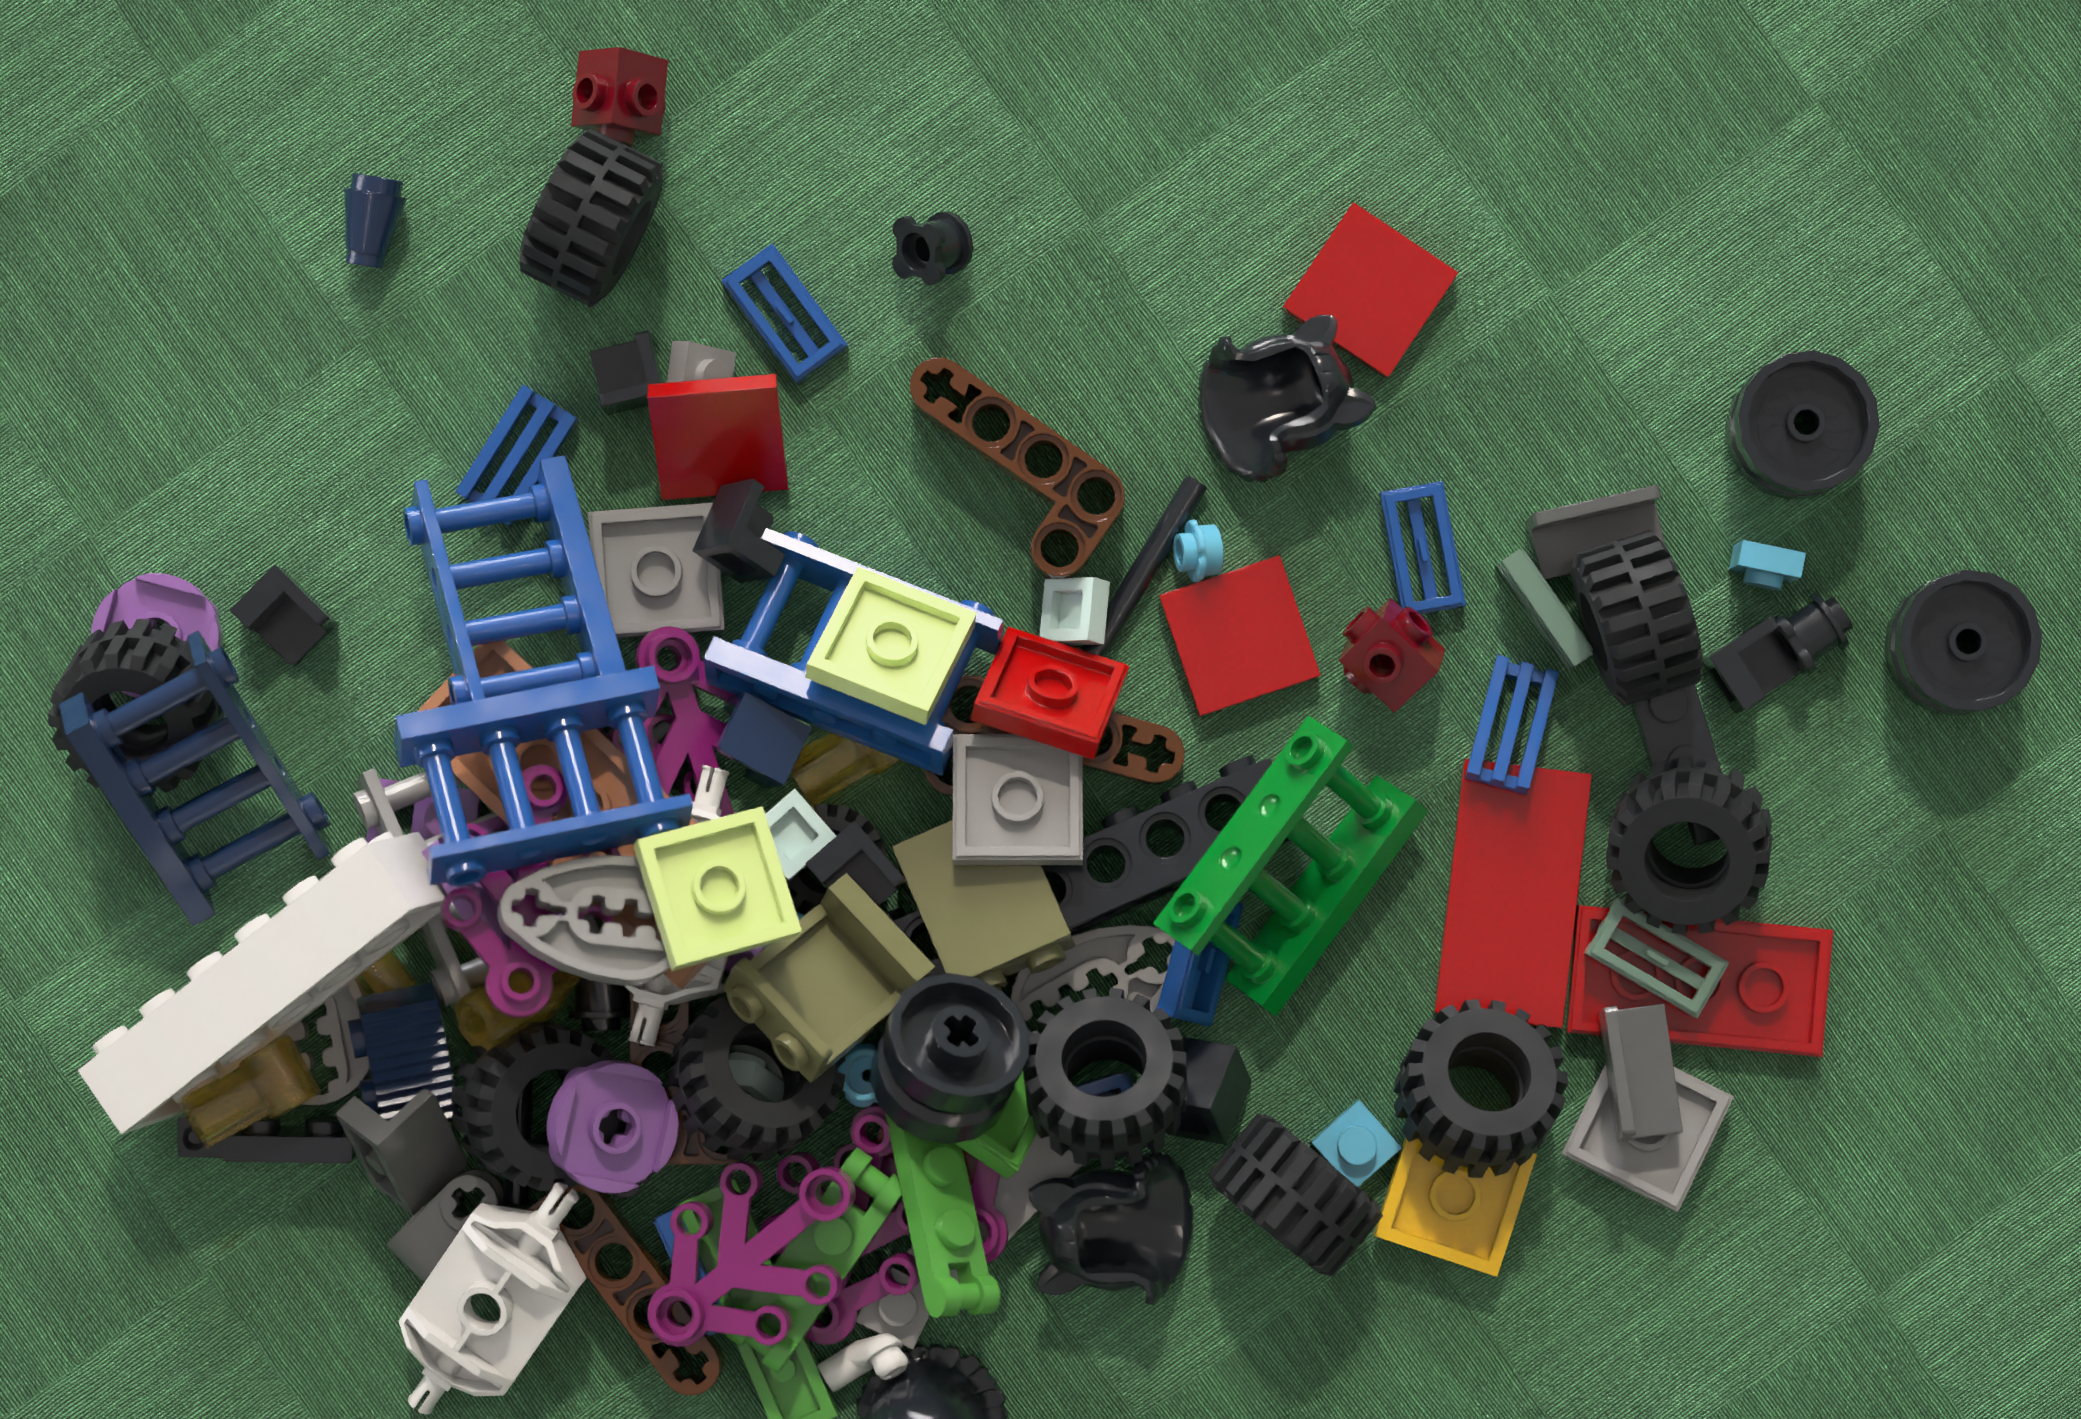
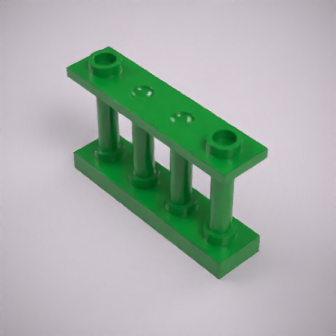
M1309 715L1153 922L1159 929L1197 956L1207 943L1211 942L1236 962L1224 979L1275 1017L1429 812L1416 799L1378 775H1375L1366 787L1341 765L1354 748V745ZM1324 786H1327L1351 807L1329 839L1302 817ZM1286 837L1313 859L1291 890L1263 869ZM1247 890L1251 891L1274 910L1252 942L1225 921Z

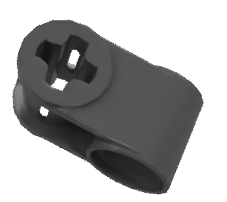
M475 1168L466 1170L458 1175L427 1206H423L387 1243L386 1247L424 1283L472 1214V1212L466 1213L460 1207L465 1199L463 1192L459 1190L460 1188L463 1191L470 1192L478 1187L485 1194L480 1203L504 1206L503 1185L497 1176L491 1172Z

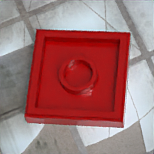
M1353 202L1281 310L1302 324L1318 315H1333L1338 322V330L1333 345L1387 380L1459 272Z
M776 374L648 384L647 398L662 500L716 496L721 485L752 478L764 486L762 492L788 490V471Z
M1280 555L1159 595V600L1199 717L1321 676Z
M1008 627L976 698L970 720L1094 760L1125 684L1129 665Z

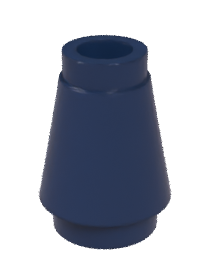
M359 173L352 174L351 187H344L345 243L347 249L345 262L383 268L385 256L388 254L407 198L401 197L403 181Z

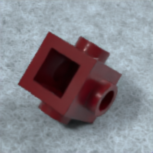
M622 47L579 51L576 81L572 92L573 112L571 127L583 130L594 129L628 147H633L634 138L660 136L662 117L665 111V89L669 60Z
M1390 598L1376 612L1367 606L1347 625L1342 633L1347 638L1339 662L1344 665L1343 671L1348 680L1359 691L1365 694L1373 693L1395 713L1439 671L1446 649L1432 637L1433 632L1430 625L1416 610L1410 607L1402 609Z

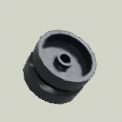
M1814 350L1787 353L1763 366L1749 377L1733 397L1725 423L1728 453L1741 476L1763 493L1788 500L1817 497L1856 475L1873 453L1880 427L1877 401L1863 375L1843 359ZM1797 413L1803 415L1802 424H1811L1812 433L1809 435H1803L1796 430L1794 418Z
M1962 570L1921 584L1899 602L1887 624L1884 654L1893 681L1910 701L1932 713L1962 716L2005 704L2027 686L2040 661L2042 632L2034 607L2017 586L1993 573ZM1961 631L1965 632L1962 642L1971 643V653L1964 654L1957 648L1956 637Z
M947 973L925 977L904 990L890 1013L884 1028V1034L872 1058L870 1084L879 1107L897 1127L927 1141L945 1144L974 1140L993 1128L1005 1110L1015 1089V1084L1029 1058L1030 1034L1021 1011L1001 990L976 977Z

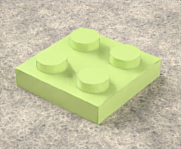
M857 567L807 663L805 678L926 725L975 627L977 613L864 568Z
M763 806L641 838L634 843L633 848L671 971L795 938L802 932Z

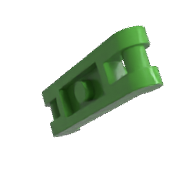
M885 1113L922 1294L928 1313L934 1318L956 1316L960 1309H966L972 1315L994 1313L1000 1304V1288L996 1279L989 1275L962 1148L955 1143L945 1144L922 1140L897 1127ZM949 1270H957L959 1283L950 1276Z
M856 1147L841 1167V1170L851 1177L854 1185L875 1199L868 1211L865 1212L856 1204H853L845 1215L837 1219L815 1221L789 1243L774 1266L807 1270L818 1264H828L840 1273L843 1283L901 1200L902 1193L898 1176L893 1174L890 1178L870 1164L873 1160L871 1156ZM832 1181L823 1194L822 1199L828 1204L835 1205L841 1197L839 1186ZM815 1273L812 1276L810 1284L813 1292L819 1296H827L831 1289L829 1278L822 1273ZM756 1291L743 1310L755 1312L768 1304H779L785 1307L793 1321L789 1336L774 1345H763L751 1336L728 1333L725 1336L740 1347L747 1343L765 1356L762 1363L778 1374L827 1304L813 1305L801 1296ZM761 1322V1327L767 1335H778Z

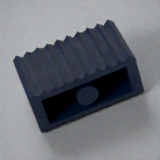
M424 983L421 986L413 985L407 989L399 988L396 991H386L382 994L374 993L369 997L361 996L357 998L360 1018L349 1020L348 1027L354 1057L357 1059L367 1056L371 1079L359 1081L363 1103L386 1121H389L421 1090L427 1089L436 1096L448 1122L453 1121L451 1115L459 1113L458 1104L451 1102L454 1082L439 1002L432 983Z

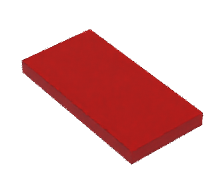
M1463 759L1433 1012L1439 1013L1441 1009L1451 1004L1459 1012L1464 1001L1479 999L1481 1008L1487 1009L1490 1002L1496 1000L1506 1002L1504 1012L1515 1015L1520 1008L1531 1014L1527 1021L1528 1024H1543L1544 1026L1562 1028L1592 774L1535 767L1527 795L1465 779L1469 759ZM1483 761L1482 768L1494 769L1495 762ZM1509 764L1506 774L1518 777L1520 765Z
M1583 905L1576 906L1565 1032L1601 1036L1598 1014L1604 1007L1617 1006V1009L1620 1010L1664 1004L1670 1043L1822 1057L1833 930L1748 921H1735L1726 926L1722 919H1716L1714 931L1700 934L1698 924L1688 925L1686 934L1681 935L1729 962L1698 1018H1693L1584 954L1585 949L1592 942L1597 933L1596 930L1610 909ZM1624 917L1621 918L1617 925V928L1705 978L1710 969ZM1662 920V924L1673 929L1674 923ZM1611 939L1607 942L1604 949L1692 1000L1697 992L1693 987Z

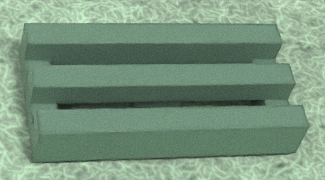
M1518 549L1495 566L1567 671L1593 654L1591 652L1593 648L1525 550L1521 551V549Z
M1615 898L1609 908L1610 911L1605 919L1602 920L1596 930V935L1592 942L1588 944L1584 954L1693 1018H1698L1729 962L1685 936L1672 933L1673 929L1662 923L1659 929L1647 924V914L1639 910L1634 915L1624 905L1625 901ZM1624 917L1709 967L1710 969L1705 978L1617 928L1621 918ZM1609 939L1696 989L1697 992L1692 1000L1604 949Z

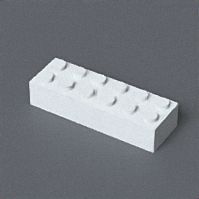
M389 831L376 837L369 843L364 838H360L345 846L331 858V862L336 867L321 880H318L316 876H312L294 886L282 897L287 906L272 918L268 914H263L247 923L234 935L239 942L237 946L224 956H222L220 951H217L196 963L186 973L191 982L175 993L171 988L158 994L140 1008L139 1011L144 1019L130 1030L126 1026H121L102 1037L92 1046L97 1056L77 1071L121 1135L183 1113L440 913L441 905L447 893L440 884L431 886L429 884L427 876L428 862L422 854V851L428 845L419 832L394 837Z

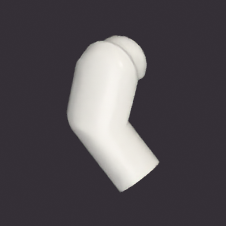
M885 1333L849 1344L819 1363L818 1369L830 1389L836 1392L873 1368L881 1379H892L907 1368L908 1359L901 1351L902 1342L896 1336Z

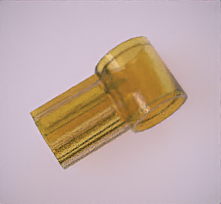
M830 733L802 748L791 773L811 806L815 807L870 773L873 777L877 776L903 760Z
M562 970L552 975L553 988L549 1000L542 1009L527 1017H511L498 1011L490 1002L484 983L461 997L456 1003L454 1011L459 1022L458 1030L472 1046L479 1045L489 1051L531 1023L551 1019L575 988L580 977ZM514 972L508 977L509 987L514 992L524 994L531 990L532 982L527 974Z
M290 1035L255 1052L239 1063L240 1068L199 1088L180 1101L186 1114V1119L197 1138L200 1139L207 1150L268 1116L272 1120L285 1114L322 1092Z

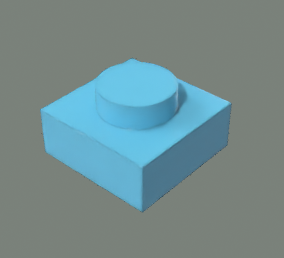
M1742 540L1733 545L1729 570L1745 573L1743 583L1746 585L1780 591L1783 581L1792 583L1801 578L1806 553Z
M1359 1099L1352 1103L1310 1141L1335 1169L1357 1187L1402 1148Z

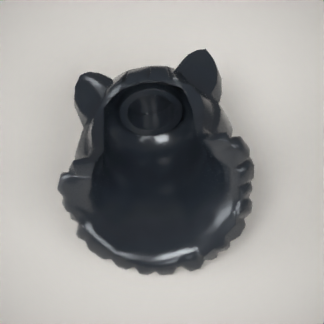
M1333 315L1312 317L1303 323L1293 334L1260 337L1241 349L1235 348L1232 344L1231 336H1221L1217 344L1211 348L1209 360L1204 362L1203 370L1199 376L1198 389L1200 394L1198 396V406L1201 410L1200 419L1208 441L1213 444V451L1217 458L1235 476L1238 475L1247 482L1256 480L1259 483L1279 476L1286 471L1288 460L1286 455L1313 449L1326 442L1337 431L1359 426L1377 409L1374 399L1369 394L1354 389L1353 378L1349 368L1333 348L1338 330V322Z
M1160 1151L1155 1154L1151 1152V1154L1142 1155L1143 1161L1134 1164L1133 1172L1110 1169L1091 1170L1070 1179L1050 1178L1029 1188V1200L1033 1207L1041 1212L1039 1219L1040 1238L1049 1262L1038 1276V1290L1049 1295H1063L1073 1291L1081 1284L1108 1291L1140 1287L1146 1291L1145 1303L1156 1305L1159 1299L1165 1296L1169 1286L1177 1281V1276L1181 1274L1186 1261V1254L1191 1245L1190 1237L1193 1233L1192 1220L1194 1214L1193 1205L1190 1203L1191 1191L1185 1178V1171L1176 1163L1173 1157L1168 1154L1163 1155Z
M921 1344L915 1345L909 1351L901 1349L908 1359L907 1368L901 1374L889 1380L881 1379L878 1375L870 1378L869 1383L862 1387L861 1397L856 1399L857 1415L862 1417V1419H1007L1008 1410L1004 1406L1006 1401L1004 1391L997 1387V1380L990 1375L989 1369L986 1366H981L979 1358L973 1354L962 1358L959 1348L951 1345L944 1348L940 1344H932L927 1348Z

